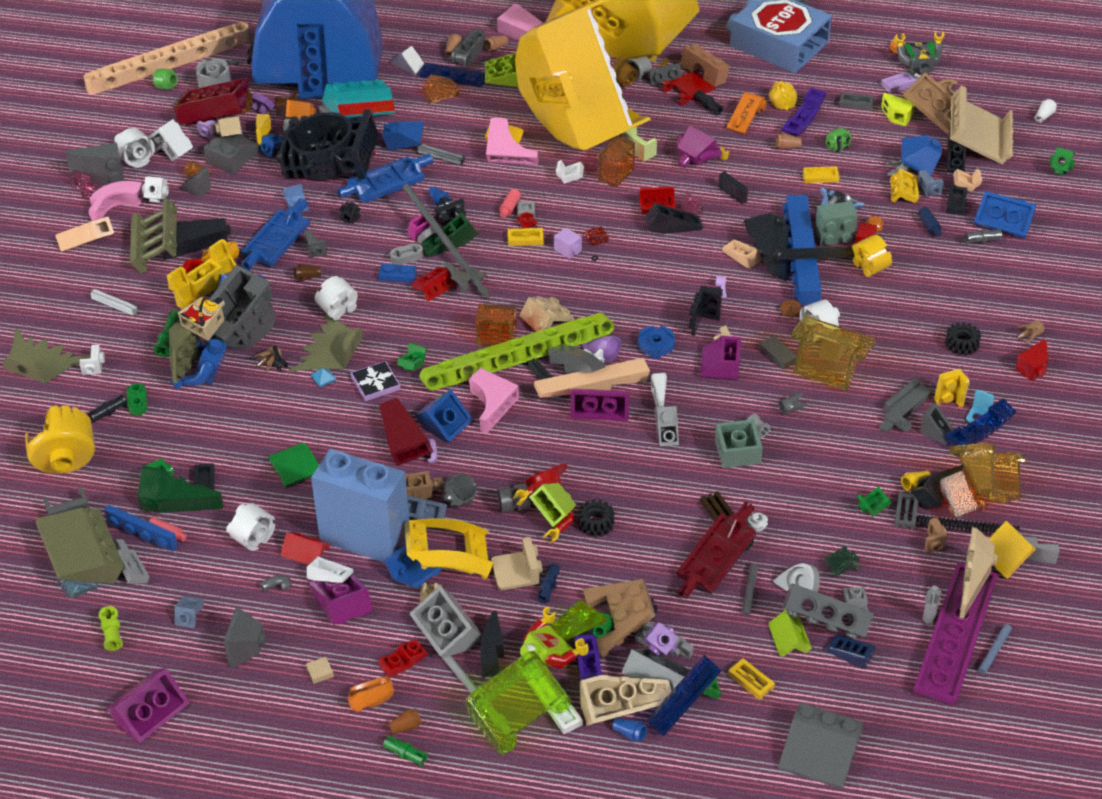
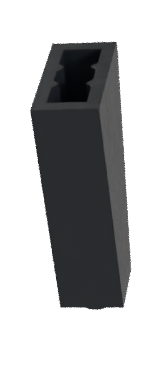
M226 218L177 222L176 256L173 257L166 250L162 252L163 259L167 260L207 249L221 239L228 242V235H231L230 225L226 224Z

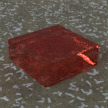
M602 226L586 230V236L592 246L609 242V237Z

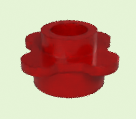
M525 212L517 218V223H520L522 228H530L537 225V220H534L532 213Z

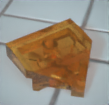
M430 75L422 90L429 104L457 96L460 92L453 79L437 75Z

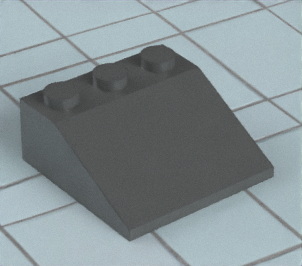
M799 702L778 769L843 790L861 739L864 722Z

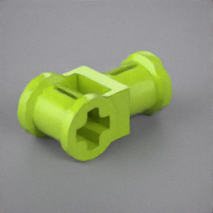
M112 606L103 607L99 612V618L102 621L101 629L105 636L103 645L106 650L116 651L123 646V640L119 634L120 622L117 619L118 611Z

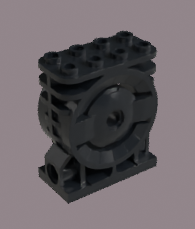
M364 109L362 116L350 119L334 112H323L308 117L302 116L300 121L297 116H292L291 120H289V126L285 131V137L281 142V148L277 152V161L280 162L282 175L286 179H291L292 174H294L296 179L304 176L312 180H326L338 177L344 173H356L358 180L365 179L379 137L371 109Z

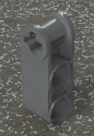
M480 29L471 31L462 43L453 50L451 61L462 63L468 67L485 48V32Z

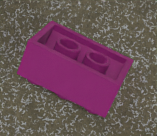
M571 388V418L628 421L630 391Z
M159 668L106 709L122 730L137 743H141L190 702L166 668Z

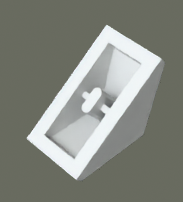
M412 46L390 61V64L414 75L425 68L424 62Z

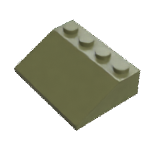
M79 508L36 519L35 522L58 579L115 583L124 565L101 510Z

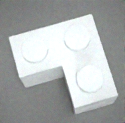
M174 119L148 136L154 143L155 152L162 148L172 162L193 148L190 139L184 135L179 124Z

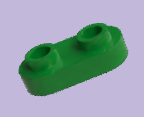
M135 383L127 388V406L131 415L140 416L148 410L147 392L143 384Z

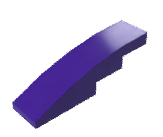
M593 619L572 621L574 647L576 640L583 638L585 644H588L589 649L586 655L576 656L580 681L602 675L599 650L597 649L596 636L593 633Z

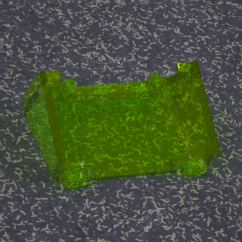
M530 651L473 691L465 701L472 722L501 756L515 748L517 742L516 734L550 709L553 713H563L572 704L569 696L535 651Z

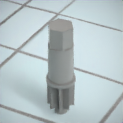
M937 586L929 587L927 591L922 619L926 624H933L938 605L940 604L941 591L938 590L939 587Z

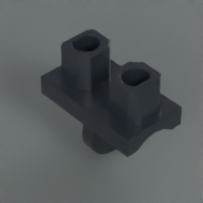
M445 196L441 197L440 204L436 205L435 216H433L436 222L439 221L444 227L452 220L450 216L454 215L457 217L460 213L466 216L463 198L453 201V199L448 200Z

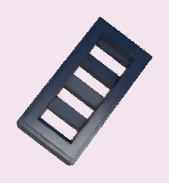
M836 634L827 647L826 652L865 670L874 656L875 646ZM837 643L841 644L839 648L835 647Z

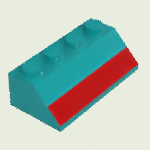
M381 79L326 84L322 102L334 113L342 114L347 118L362 116L364 109H371L373 116L395 114L391 89Z

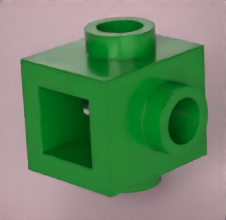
M1057 147L1055 154H1051L1049 160L1054 173L1064 175V173L1069 174V171L1073 170L1076 160H1073L1075 153Z

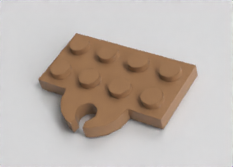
M925 72L904 92L903 96L949 135L951 98L955 93L951 88L955 87L958 81L944 79L937 83Z

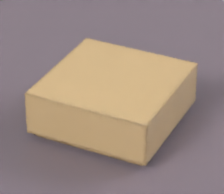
M326 657L306 663V668L313 684L334 677Z

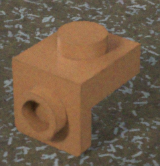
M938 518L929 519L927 530L929 537L926 538L924 548L926 553L945 549L947 539L946 529L944 525L940 524Z

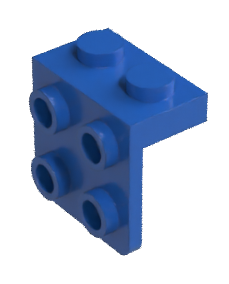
M406 545L384 559L393 581L415 588L422 586L427 579L439 574L440 570L443 569V567H427L422 569L421 563L417 559L413 561L407 556Z

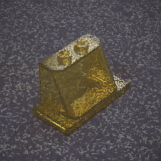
M805 315L794 328L791 338L800 341L794 373L807 377L812 381H819L830 387H837L847 391L851 385L858 360L864 361L874 347L876 338Z
M989 443L949 447V455L959 457L978 496L986 497L987 501H996V503L1001 504L1008 503V501L1021 500L1020 463L1025 462L1024 454L1018 452L996 453V446Z

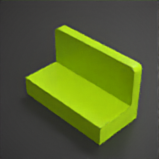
M786 609L768 623L780 656L784 657L794 649L804 653L812 649L800 616L797 618L786 614Z

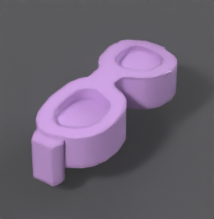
M428 439L434 451L431 453V459L428 462L436 463V442L434 439Z

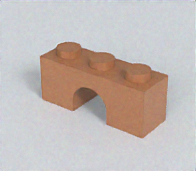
M697 44L684 47L681 66L691 72L703 68V80L714 87L726 83L730 67L722 59L713 56L711 52L705 51Z

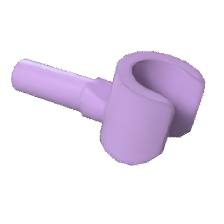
M717 276L716 287L723 289L722 298L726 299V277Z

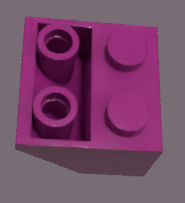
M721 336L704 346L700 377L738 380L741 337Z

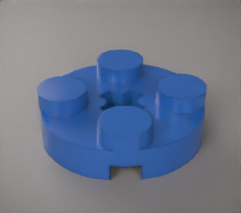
M654 325L645 327L639 333L638 348L643 353L650 355L651 358L659 359L661 356L669 354L675 348L674 333L665 326H660V328H654Z

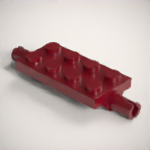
M744 502L736 514L726 516L721 513L677 570V576L685 580L677 590L680 597H683L685 594L684 599H688L696 587L713 594L756 536V530L746 524V520L755 510L752 504L748 505V502Z

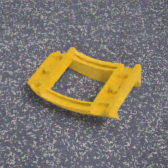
M423 518L404 523L407 556L413 561L417 559L421 563L422 569L427 567H443L460 570L469 574L475 572L482 575V579L488 577L494 563L488 560L485 535L489 530L468 522L453 519ZM426 528H443L463 533L466 552L428 550Z

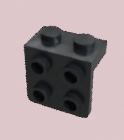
M701 285L699 292L695 293V304L691 305L689 315L692 316L689 322L691 335H696L701 317L720 321L723 289Z

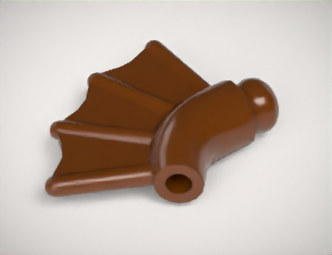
M292 94L291 97L276 96L277 102L274 105L277 109L276 114L282 116L283 120L288 118L286 117L287 100L300 101L297 94Z

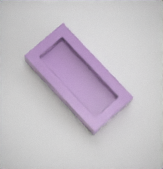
M904 72L882 79L881 85L891 94L909 88L918 79Z

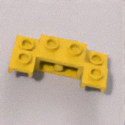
M221 239L210 246V259L188 274L180 266L166 275L169 289L174 292L176 306L183 310L197 299L206 296L219 287L221 275L230 272L235 267L236 263L229 252L225 240Z

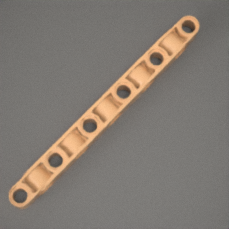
M239 22L88 72L84 75L86 91L89 94H96L154 75L155 71L159 68L172 69L245 44L250 41L248 24Z

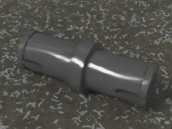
M981 229L978 232H965L964 234L966 244L974 242L986 243L987 241L1002 239L1000 229L988 231Z

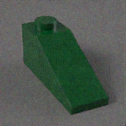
M460 213L442 227V230L456 248L466 245L479 235L473 224L463 213ZM436 233L421 244L428 257L449 251Z

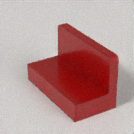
M286 532L281 556L309 565L317 557H321L322 551H329L330 542L297 532Z

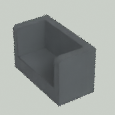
M78 487L80 498L50 507L47 497L43 498L48 516L79 508H89L83 487Z

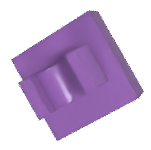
M255 92L252 96L256 101L252 108L257 111L260 107L259 112L262 114L266 112V108L272 110L275 105L269 98Z

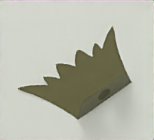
M324 312L328 326L320 324V327L325 333H311V337L317 343L302 347L311 355L301 357L300 359L306 362L289 369L287 372L326 367L329 369H345L364 336L362 329L359 327L352 330L340 321L333 320Z
M16 328L9 357H6L4 360L3 369L46 384L60 373L80 363V359H89L91 355L71 357L74 352L60 355L63 345L48 349L46 339L33 346L32 337L25 342L22 334Z

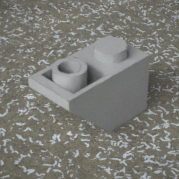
M677 406L655 407L659 446L679 445Z

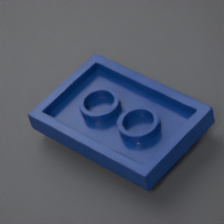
M985 191L974 220V225L991 230L1000 229L1002 233L1026 239L1037 205Z

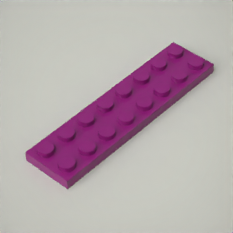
M957 562L913 693L955 706L998 577V573L990 572L989 577L964 619L959 618L966 565Z

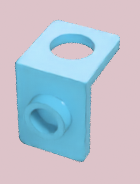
M976 390L973 406L966 417V422L984 427L991 415L995 396ZM975 414H979L983 417V419L977 421L973 419L972 416Z

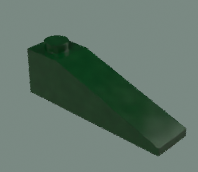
M149 466L142 467L137 495L140 510L156 513L223 509L224 504L222 493L200 484L194 486L185 482L186 479L181 476L179 479L169 476L168 471Z

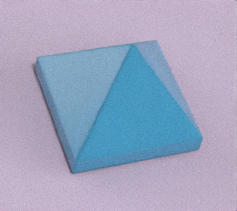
M328 367L311 374V377L319 387L336 381L335 376Z

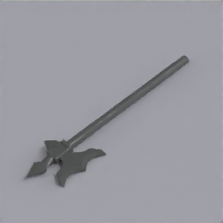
M408 183L404 184L403 189L464 270L462 272L452 264L441 263L450 271L451 279L460 284L462 288L461 293H465L470 288L468 285L470 281L477 287L478 292L489 299L488 289L483 287L481 283L487 275L479 270H475L474 267L470 268Z

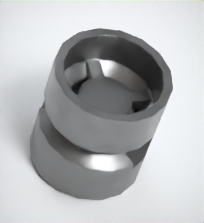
M526 484L514 485L513 489L509 486L497 489L502 514L513 512L515 508L518 511L530 509L529 496H527L522 505H517L521 499L520 497L513 499L517 490L522 489L526 491Z

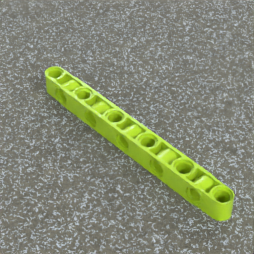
M604 313L582 317L426 367L420 372L419 378L432 391L468 381L471 375L475 374L480 368L493 373L528 362L533 358L537 359L549 355L548 349L558 345L574 347L609 335L614 330V323Z

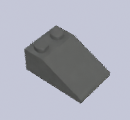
M241 134L214 138L203 148L207 164L233 175L260 151L261 145H258L257 141Z
M117 142L65 151L71 180L107 185L124 181Z

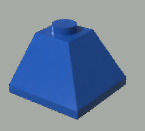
M411 121L384 124L382 136L388 151L419 146L421 144L424 122Z
M929 135L904 137L901 140V162L918 172L926 170L931 176L942 154V143Z
M452 389L428 403L415 415L427 432L446 443L450 442L473 421V418Z

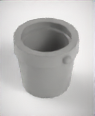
M646 56L627 59V63L638 71L636 80L641 79L652 67L651 61Z

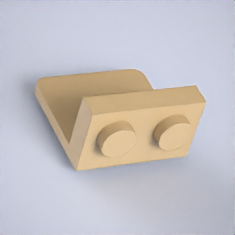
M540 296L528 297L519 315L536 332L550 328L553 321L569 322L574 319L570 311L562 307L556 298H542Z
M531 537L522 538V552L492 557L491 561L494 562L492 567L499 590L539 584V573L542 572L541 560L536 559L538 557V550L536 544H532Z

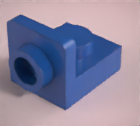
M278 134L263 136L260 152L272 158L274 151L280 150L281 142L284 138Z

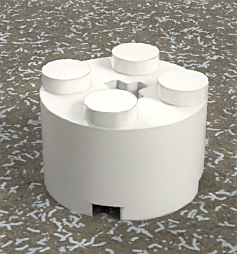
M137 128L126 129L115 136V143L117 142L120 158L130 166L135 168L145 166L150 161L151 155H154L155 146L153 141Z
M334 276L327 279L321 285L323 287L321 291L317 290L315 294V302L333 320L340 319L346 312H353L357 307V292L342 277Z
M826 299L801 308L800 322L802 326L806 327L807 331L805 334L811 341L822 340L823 335L833 336L840 333L838 318L840 317L839 310L836 307L833 308Z
M254 503L241 504L237 508L232 522L228 524L226 531L233 539L247 549L255 551L259 549L257 545L261 542L265 544L271 537L275 529V524L273 523L275 518Z

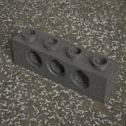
M790 584L782 608L787 609L786 614L797 618L799 614L806 616V621L816 625L819 622L827 624V629L838 632L839 629L847 632L846 636L857 640L859 636L866 637L874 614L796 584ZM805 599H809L812 603L809 611H805L802 607ZM826 606L832 611L831 616L827 619L822 615V610ZM845 614L851 616V623L848 626H845L842 622Z

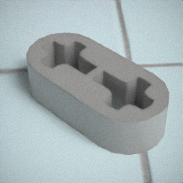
M416 243L390 251V261L392 264L402 265L420 260L423 257V248L420 244Z

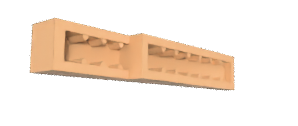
M644 358L607 365L605 368L594 372H575L534 381V387L540 398L571 395V388L611 390L612 385L646 382L650 370Z

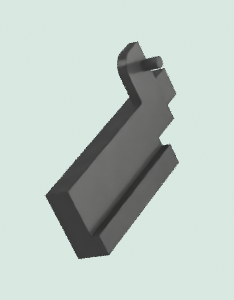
M913 379L885 402L884 411L887 414L884 417V422L879 425V429L887 434L897 426L903 431L908 432L912 424L905 418L932 397V390L922 385L920 380Z

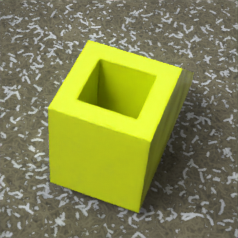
M887 93L883 94L881 108L890 122L906 127L914 115L915 106L906 99Z

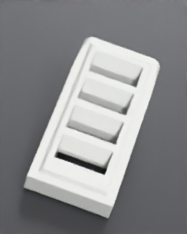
M666 373L651 375V391L656 407L664 406Z
M317 557L307 566V579L343 583L353 573L352 568L321 557Z

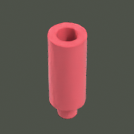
M511 189L499 209L502 218L510 216L521 197V193L518 190Z
M152 517L149 520L150 523L175 533L177 541H185L187 535L182 533L181 528L156 517Z

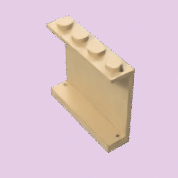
M960 86L951 98L950 139L1003 165L1013 155L1012 110L1002 119L967 102V88Z

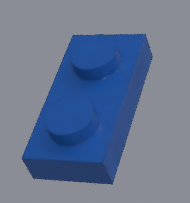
M381 263L378 279L379 281L411 283L415 281L417 266Z

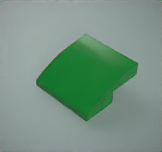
M305 442L268 457L285 488L311 478L319 466Z

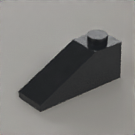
M654 203L645 216L647 228L652 232L665 234L697 231L703 228L699 216L658 203Z

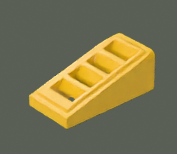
M259 114L256 116L258 145H261L263 136L268 135L270 132L271 121L269 114Z

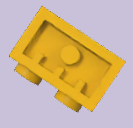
M900 168L890 178L891 202L895 203L899 197H902L904 200L916 203L919 199L918 176Z
M961 369L939 374L934 397L937 405L955 400L959 407H963L970 384L967 375H964Z

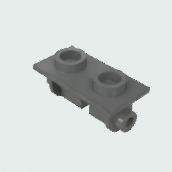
M680 63L650 69L649 73H647V78L650 79L651 86L662 84L663 80L671 81L681 77Z

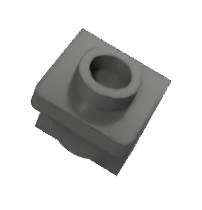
M312 230L304 231L309 258L327 255L326 241L317 240L316 236L313 237Z

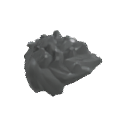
M457 473L449 477L444 482V492L441 500L446 501L447 506L450 505L455 508L471 504L477 491L474 479L464 473Z

